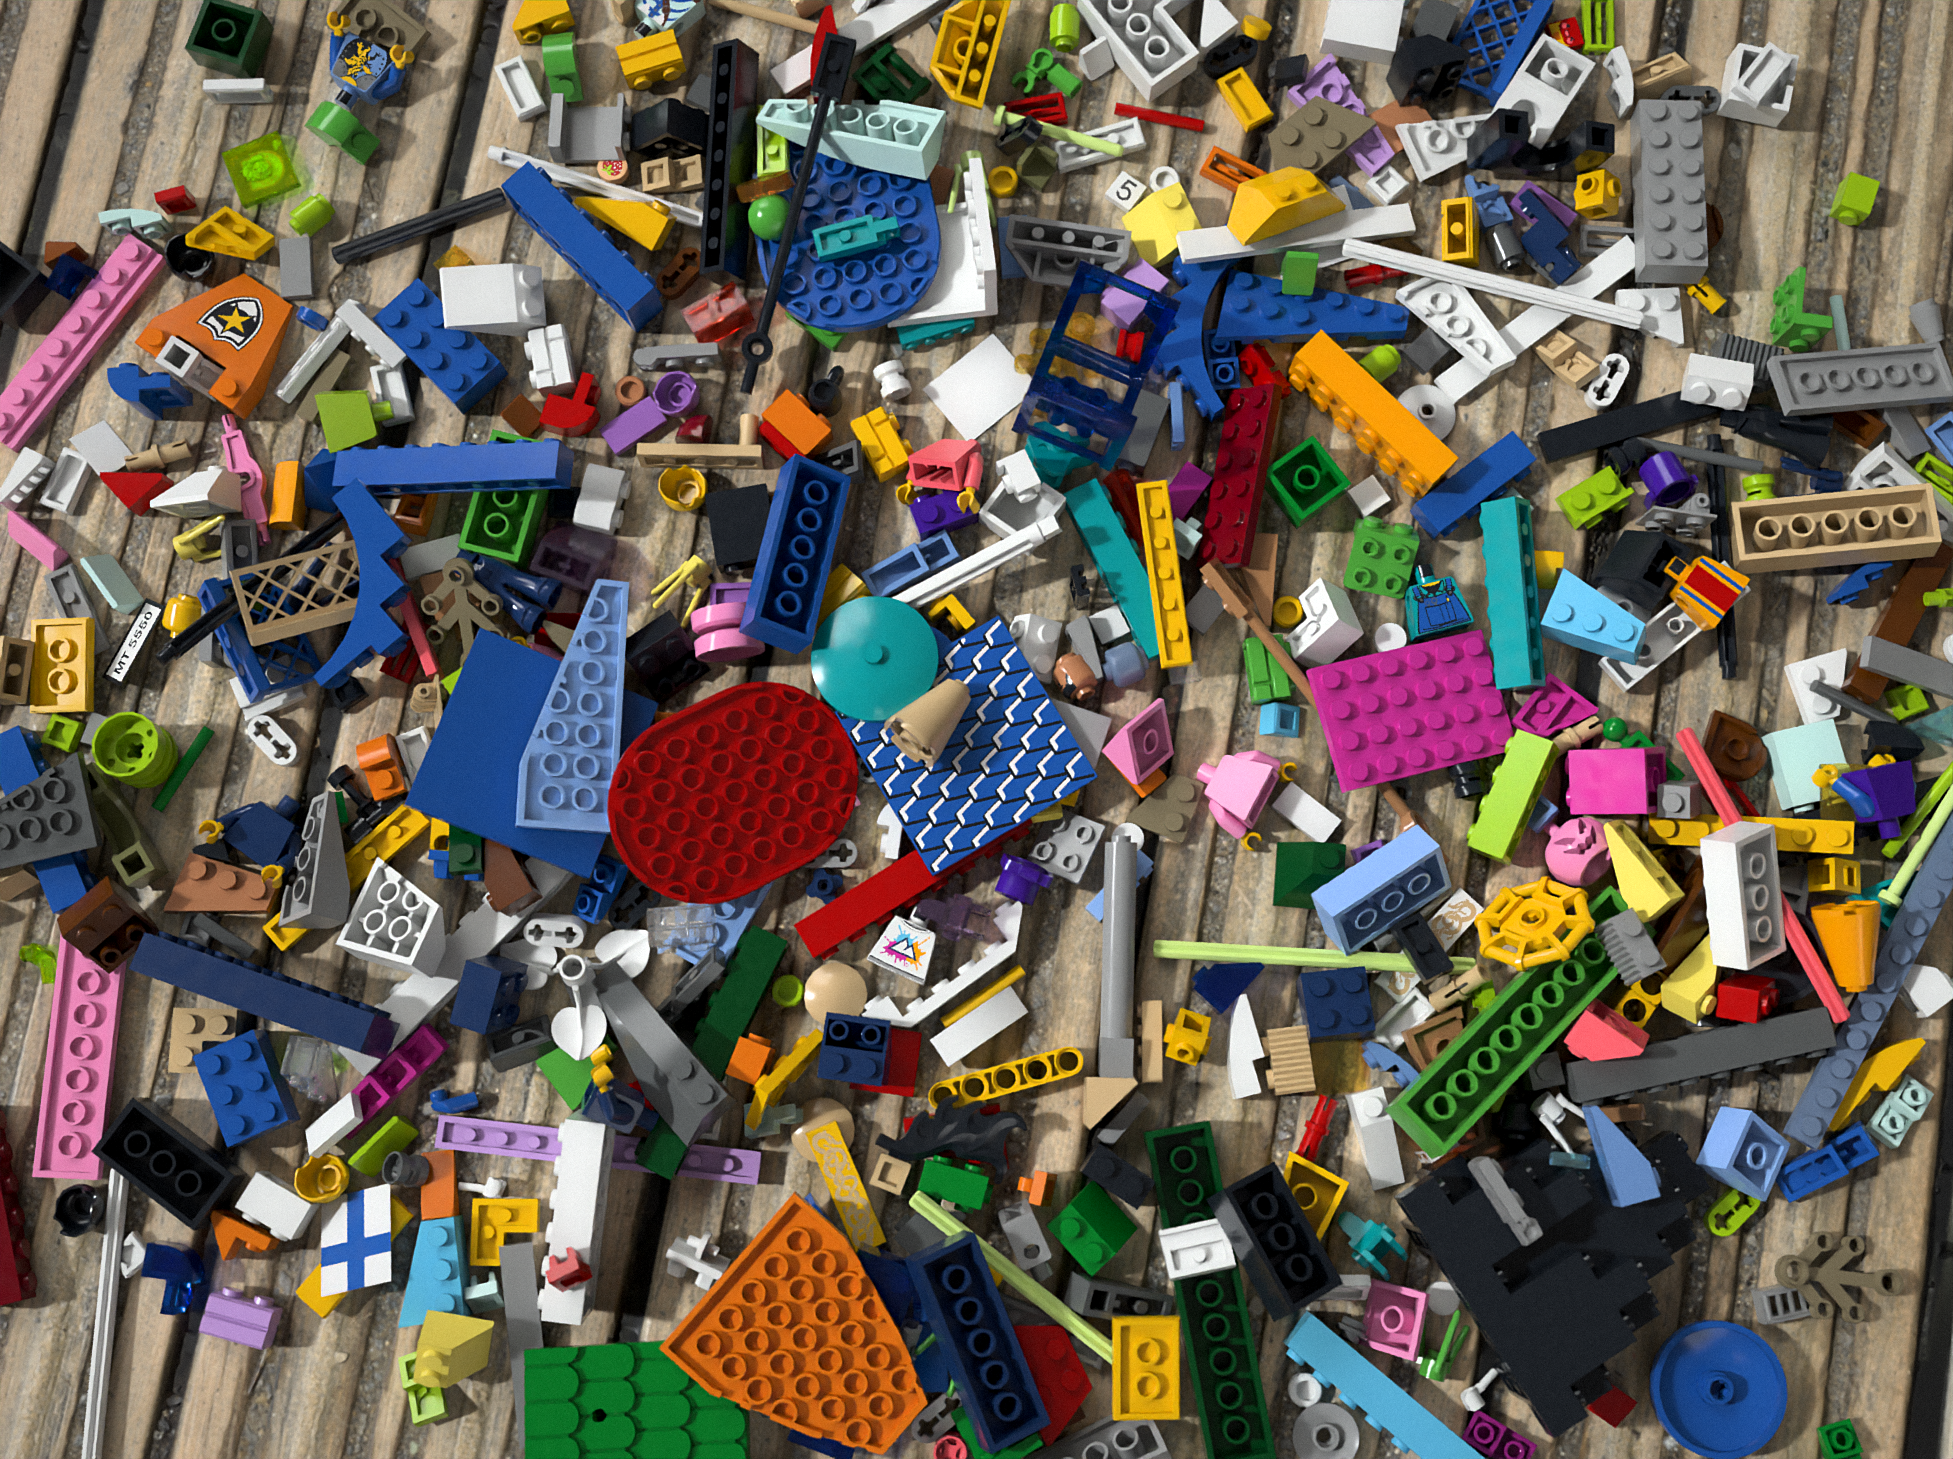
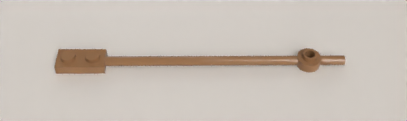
M1216 557L1199 569L1203 574L1202 579L1206 586L1212 591L1216 590L1223 599L1222 605L1230 615H1235L1238 619L1243 617L1318 712L1309 680L1253 611V608L1256 606L1220 560ZM1389 782L1375 785L1399 815L1401 822L1399 829L1401 833L1418 825L1432 838L1429 827L1424 819L1415 810L1409 809ZM1441 849L1446 865L1450 861V859Z

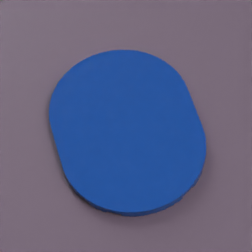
M789 140V180L760 183L756 168L755 173L752 174L750 207L753 201L761 195L772 193L784 197L791 203L806 147ZM817 152L777 299L779 305L790 315L807 325L841 333L860 332L878 328L901 317L914 307L931 286L937 274L942 252L941 232L930 177L927 180L882 172L847 163ZM872 214V217H880L881 220L896 216L901 236L886 240L887 244L878 248L820 263L812 233L814 229ZM755 235L759 263L768 287L781 239L768 241Z

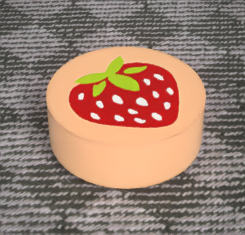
M626 160L598 162L597 170L601 180L619 185L629 176V167Z

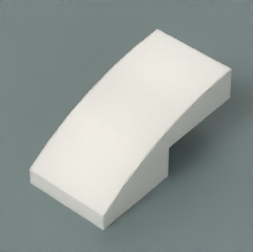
M1622 45L1612 49L1603 62V66L1612 81L1605 95L1618 120L1625 117L1633 104L1634 96L1632 72Z

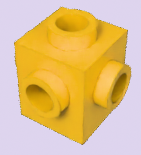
M1597 168L1593 172L1577 175V187L1574 191L1575 210L1589 220L1617 215L1619 196L1622 193L1620 179L1604 168Z
M1180 1007L1175 1023H1168L1164 1033L1163 1042L1168 1043L1165 1056L1196 1066L1200 1055H1207L1212 1037L1208 1036L1211 1017Z

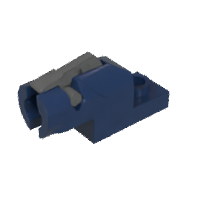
M1529 188L1518 197L1522 202L1519 207L1530 219L1536 217L1538 221L1521 237L1522 245L1527 251L1525 263L1551 283L1559 286L1582 266L1568 243L1566 245L1562 243L1573 232L1532 188Z

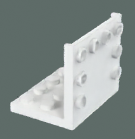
M981 158L969 159V172H963L966 202L956 203L952 214L948 213L949 204L936 205L941 232L942 252L937 274L931 286L914 307L901 317L888 323V328L998 314L997 272Z

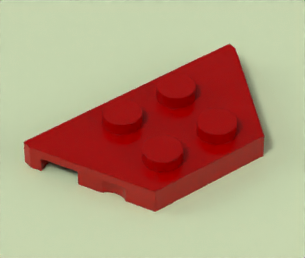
M1061 1324L1012 1325L1051 1424L1039 1430L1048 1447L1056 1440L1093 1386Z

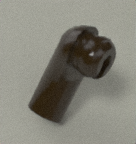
M1401 237L1384 240L1379 244L1380 246L1422 256L1424 252L1421 248Z

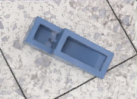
M944 529L919 544L913 543L861 574L873 596L888 597L924 581L964 559L950 533Z

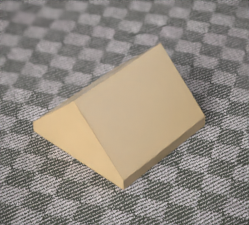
M1084 1077L1083 1124L1088 1129H1091L1138 1084L1134 1078Z

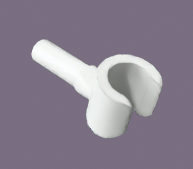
M489 1176L486 1186L483 1184L459 1182L458 1189L482 1193L487 1197H501L507 1182Z
M1491 1368L1479 1383L1465 1389L1461 1393V1401L1468 1411H1476L1484 1406L1485 1402L1480 1393L1498 1375L1494 1368Z

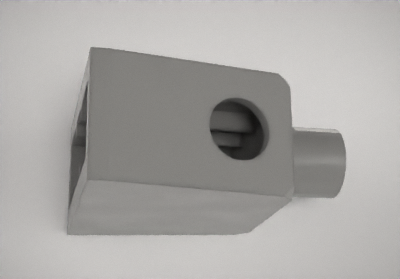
M1025 1198L997 1211L1002 1227L1022 1271L1030 1269L1036 1282L1049 1278L1053 1272L1047 1260L1053 1256L1028 1203V1199ZM1029 1244H1035L1031 1248H1025Z

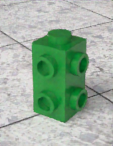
M934 1155L933 1160H925L917 1191H922L938 1205H941L942 1199L955 1203L953 1209L972 1214L974 1209L981 1210L982 1203L989 1205L994 1185L988 1184L989 1176L983 1175L984 1168L967 1163L964 1169L952 1166L953 1159L944 1158L939 1155Z

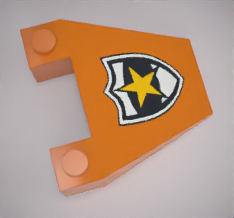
M243 273L154 317L134 343L152 358L156 359L173 335L225 369L208 393L228 410L246 420L264 396L294 307Z

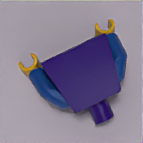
M1876 754L1868 762L1869 768L1842 773V777L1839 778L1837 777L1838 769L1830 764L1814 772L1811 777L1813 783L1821 788H1826L1831 784L1832 790L1843 797L1852 807L1860 823L1877 821L1881 839L1901 836L1898 817L1912 814L1916 810L1915 792L1917 785L1913 780L1911 760L1896 762L1892 755L1885 754L1882 757L1880 754Z

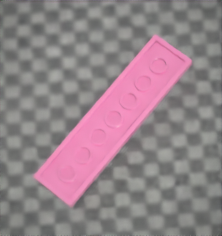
M60 935L32 1177L102 1180L104 1161L91 1151L108 1130L127 959L108 974L62 938V935Z

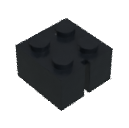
M0 241V319L17 331L54 289L56 284Z

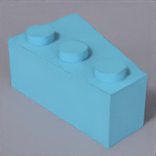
M1563 568L1541 621L1543 637L1636 665L1647 638L1645 623Z
M463 1215L431 1219L420 1223L398 1328L422 1325L427 1310L467 1317L474 1314L464 1300V1288L471 1285Z

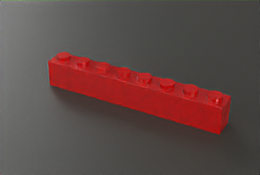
M1031 819L1025 821L933 877L917 850H914L794 924V927L813 958L817 960L822 957L823 961L840 952L838 946L849 940L853 944L866 936L867 932L865 929L876 923L880 927L895 917L892 912L904 906L905 910H908L921 902L920 895L931 889L935 893L949 884L947 878L958 872L960 876H963L976 867L974 863L976 860L983 856L988 860L1003 851L1004 849L1001 845L1010 839L1016 843L1029 835L1031 832L1028 828L1033 825V821Z

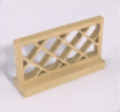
M355 540L229 571L247 630L246 635L249 645L257 646L351 621L355 614L358 597L352 599L343 594L342 591L350 577L359 581V576L353 574L357 567L360 575ZM347 548L352 549L355 559L349 571L333 562L338 552ZM333 552L329 559L322 556L323 554ZM317 557L326 563L318 578L302 571L308 558ZM301 560L298 567H295L292 564H290L292 562ZM285 565L295 571L286 587L270 579L276 566ZM330 566L346 574L338 590L322 582ZM270 568L266 575H263L260 572H258L260 570ZM253 573L263 579L254 595L242 589L239 579L240 575ZM299 574L315 582L306 598L290 590ZM267 582L284 590L275 606L258 598ZM319 585L335 593L327 606L321 607L310 601ZM288 593L304 601L297 614L289 615L279 609ZM244 595L251 598L248 606ZM339 596L346 599V601L336 603ZM257 601L272 611L266 622L253 625L250 611ZM308 604L316 608L305 611ZM276 613L284 616L273 620Z

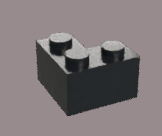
M665 98L663 101L647 107L645 110L632 116L630 150L654 160L672 151L686 157L698 154L706 157L709 115L702 109L691 108L682 104L676 98Z

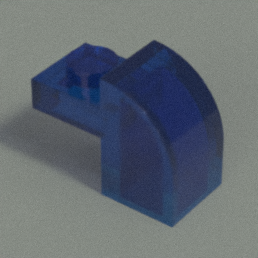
M159 1240L147 1243L141 1276L166 1280L160 1314L174 1316L184 1313L186 1308L189 1307L193 1296V1290L190 1288V1285L205 1280V1269L200 1256L191 1247L180 1243Z

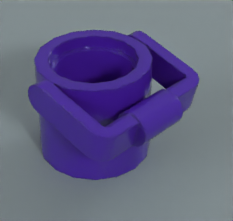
M1664 451L1650 457L1639 470V476L1649 491L1643 502L1647 511L1653 506L1667 507L1691 497L1699 484L1697 476L1695 474L1689 475L1677 455L1672 451Z
M1004 853L1000 861L1003 870L994 891L1016 902L1020 901L1022 904L1033 906L1040 886L1049 888L1054 876L1039 865Z

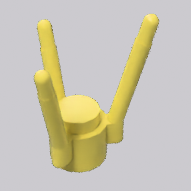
M226 514L213 515L193 529L174 537L173 545L178 555L183 560L192 557L195 563L207 558L221 556V549L203 552V549L207 547V543L202 534L223 522Z
M693 555L688 562L685 561L678 570L651 591V594L655 596L673 583L653 604V607L655 609L659 608L684 582L692 588L698 584L699 588L681 623V627L685 629L691 619L690 615L696 610L705 589L712 583L708 578L712 569L698 556Z

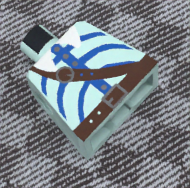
M636 0L634 8L641 23L634 30V34L638 39L673 29L675 37L678 38L706 14L703 0Z

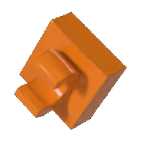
M1035 1170L1034 1179L1020 1177L1017 1190L1030 1193L1028 1203L1051 1207L1058 1175Z

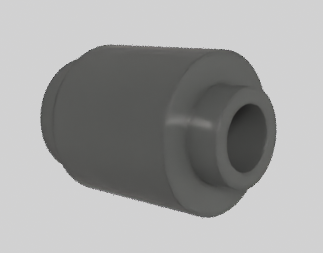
M1508 223L1498 224L1485 233L1487 238L1485 243L1497 269H1504L1507 272L1518 268L1522 264L1521 260L1525 257L1524 250L1515 230L1510 228Z

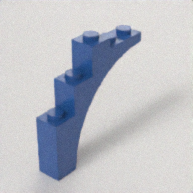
M1179 255L1174 258L1172 276L1180 287L1184 286L1185 288L1162 302L1160 311L1162 324L1168 331L1173 330V332L1150 347L1148 364L1151 370L1156 375L1161 374L1165 381L1176 375V382H1181L1182 391L1184 393L1189 392L1195 400L1193 403L1197 412L1202 417L1207 416L1212 423L1222 416L1224 405L1212 387L1204 364L1201 343L1203 315L1216 286L1227 272L1244 257L1183 265Z
M355 478L332 497L345 517L355 540L360 575L355 614L346 636L331 659L313 676L321 687L327 689H336L345 684L350 678L348 674L357 667L362 668L374 659L375 656L373 654L375 652L385 658L399 655L406 649V642L411 639V636L388 609L401 605L408 597L406 594L412 590L389 560L403 555L408 549L407 545L413 540L366 484L358 478Z

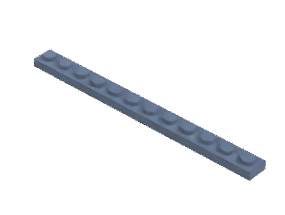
M1953 810L1939 831L1877 950L1874 983L1867 985L1866 991L1855 992L1847 1007L1850 1018L1839 1023L1834 1032L1837 1046L1826 1048L1827 1054L1821 1057L1783 1130V1133L1811 1149L1818 1148L1953 888Z

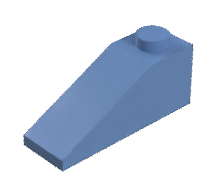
M1597 1105L1582 1106L1581 1108L1612 1205L1624 1207L1660 1197L1658 1187H1661V1180L1655 1167H1651L1650 1162Z

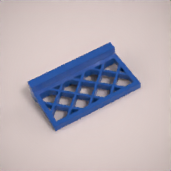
M1475 0L1451 44L1462 48L1460 45L1461 41L1474 36L1478 47L1468 51L1471 57L1482 54L1486 65L1471 70L1469 65H1467L1457 87L1489 99V105L1495 107L1497 101L1538 41L1554 11L1555 0H1526L1533 3L1530 10L1517 13L1514 5L1515 2L1521 0H1497L1492 3L1489 0ZM1508 5L1512 16L1497 20L1493 10ZM1488 12L1492 22L1476 27L1474 17ZM1515 22L1518 33L1504 38L1500 27ZM1495 29L1499 40L1484 45L1480 34ZM1502 47L1505 57L1491 63L1487 52ZM1489 72L1492 80L1487 88L1476 84L1473 76Z
M248 573L240 575L239 579L241 585H243L245 582L251 579L255 574ZM216 577L204 580L197 593V597L205 613L227 597L224 589L234 588L231 578L220 581ZM272 585L270 595L262 593L258 598L275 606L284 590ZM284 599L280 609L289 615L295 614L293 608ZM264 606L262 613L251 609L250 616L258 619L257 624L266 622L269 617L265 615L268 607ZM241 610L214 630L250 704L262 701L266 695L316 681L313 676L322 668L305 633L295 635L298 641L296 649L276 640L265 643L272 647L268 657L255 653L252 646L249 645L246 627L242 626L238 619ZM275 649L293 656L289 667L271 660ZM298 658L309 663L313 672L303 674L292 669L296 659ZM267 667L284 673L283 681L270 684L265 674Z

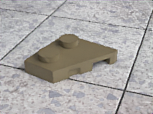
M1174 773L1127 816L1125 823H1133L1140 829L1182 844L1205 784Z

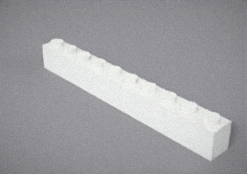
M529 856L530 858L525 864L543 898L511 918L501 912L496 913L492 909L486 898L489 895L488 892L482 899L484 904L476 912L473 910L468 912L459 921L461 927L453 935L450 933L445 935L446 951L433 979L412 974L406 981L401 980L389 991L391 996L383 1004L378 1003L374 1006L392 1013L389 1020L400 1024L387 1058L397 1048L402 1047L422 1025L428 1023L457 994L466 960L497 954L500 951V945L508 943L525 926L530 916L538 913L576 874ZM342 1046L338 1048L339 1052L364 1077L376 1071L384 1062V1060Z

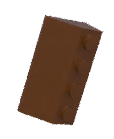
M1701 854L1697 855L1678 886L1685 896L1661 915L1653 926L1658 933L1652 940L1667 964L1666 967L1659 971L1667 977L1705 938L1703 934L1709 926L1706 914L1707 901L1703 885L1704 871ZM1653 973L1654 976L1661 979L1657 974Z

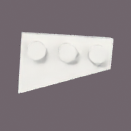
M1490 114L1396 125L1397 134L1419 182L1467 160V138L1489 118Z

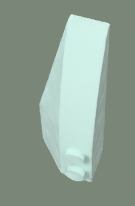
M769 99L757 116L756 122L758 125L806 147L817 104H808L806 99ZM831 100L817 152L865 168L927 180L939 160L946 111L891 100H880L879 105H865L864 100H852L851 105H836L835 101Z

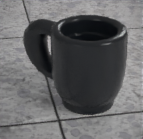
M837 365L833 367L826 379H819L810 386L808 400L811 410L816 415L821 413L824 417L828 418L840 411L843 401L838 387L844 377V368Z

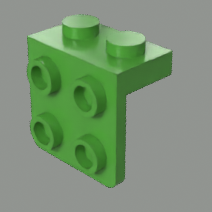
M1798 266L1791 275L1786 277L1780 286L1776 287L1772 299L1773 305H1776V313L1770 323V333L1773 334L1772 345L1788 347L1793 352L1809 351L1832 329L1833 325L1832 316L1802 312L1806 267Z
M1365 516L1364 519L1356 517L1353 528L1354 541L1343 578L1344 586L1392 598H1403L1420 542L1418 531L1413 530V526L1405 523H1395L1394 526L1384 524L1383 520L1373 516Z

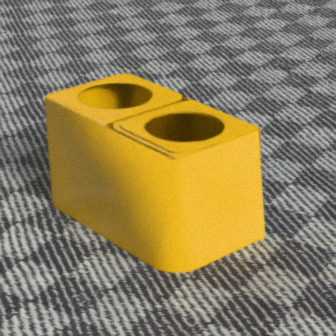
M1660 971L1655 972L1661 978L1660 980L1663 984L1668 977ZM1622 980L1606 1005L1625 1017L1623 1014L1625 1002L1630 999L1640 1000L1645 1005L1646 1014L1641 1021L1632 1023L1643 1029L1662 1000L1661 991L1657 995H1649L1642 990L1641 980L1630 986L1624 985L1625 980Z

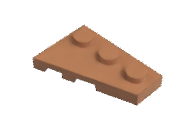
M190 852L163 911L166 914H179V912L269 914L281 887L273 888V879L271 878L262 883V875Z

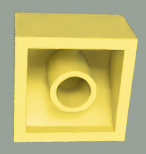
M1180 182L1150 194L1122 217L1126 230L1132 231L1131 241L1139 257L1155 269L1174 261V258L1180 255L1176 241L1178 232L1202 229Z
M427 1310L417 1345L413 1383L422 1384L430 1388H448L486 1367L489 1360L494 1321Z

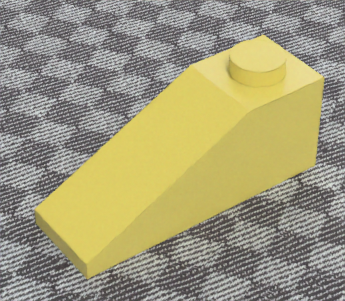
M1623 819L1607 822L1603 826L1621 895L1628 904V909L1633 907L1642 923L1658 919L1684 897L1685 894Z
M1710 933L1661 985L1662 1007L1695 1024L1705 1014H1711L1717 1003L1716 996L1721 966L1713 965Z

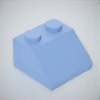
M1721 1106L1696 1160V1164L1703 1167L1705 1172L1715 1180L1766 1202L1791 1144L1753 1111Z

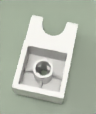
M1543 33L1497 101L1490 116L1498 108L1528 112V125L1532 131L1528 142L1542 149L1583 87L1596 63Z

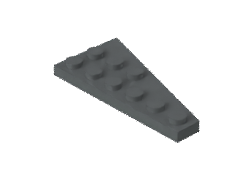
M75 752L67 757L66 761L56 767H51L43 772L42 776L27 785H22L0 799V870L103 846L83 752Z

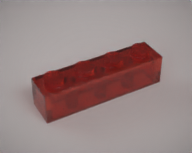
M1119 469L1113 471L1102 482L1109 490L1112 501L1122 515L1131 537L1135 540L1138 548L1144 546L1136 486L1127 470Z

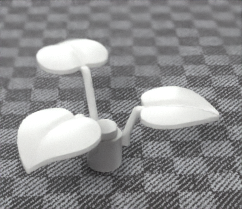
M641 929L617 930L606 934L595 947V954L602 962L600 964L593 963L590 960L584 962L577 955H568L556 965L558 956L554 947L533 945L526 938L512 943L501 944L500 956L529 965L526 973L528 975V984L525 990L541 989L546 984L548 975L555 976L560 973L565 984L572 987L576 1008L567 1007L560 1010L552 1021L551 1032L554 1041L564 1052L576 1061H583L600 1047L607 1031V1020L600 1007L596 1005L582 1007L579 986L586 982L588 969L602 970L615 960L632 979L638 977L646 968L649 960L652 934Z

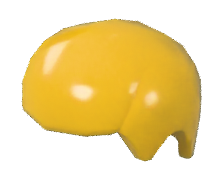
M683 465L679 469L668 467L658 479V491L668 507L675 511L687 512L700 507L705 502L704 494H708V483L700 471L687 465Z
M324 1153L319 1158L310 1156L309 1161L303 1167L296 1169L294 1187L300 1197L310 1202L329 1203L337 1199L348 1186L350 1178L349 1168L342 1158L331 1153Z

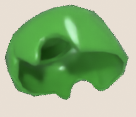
M775 193L763 194L753 201L748 211V221L752 231L763 240L777 241L781 239L790 203L784 197Z

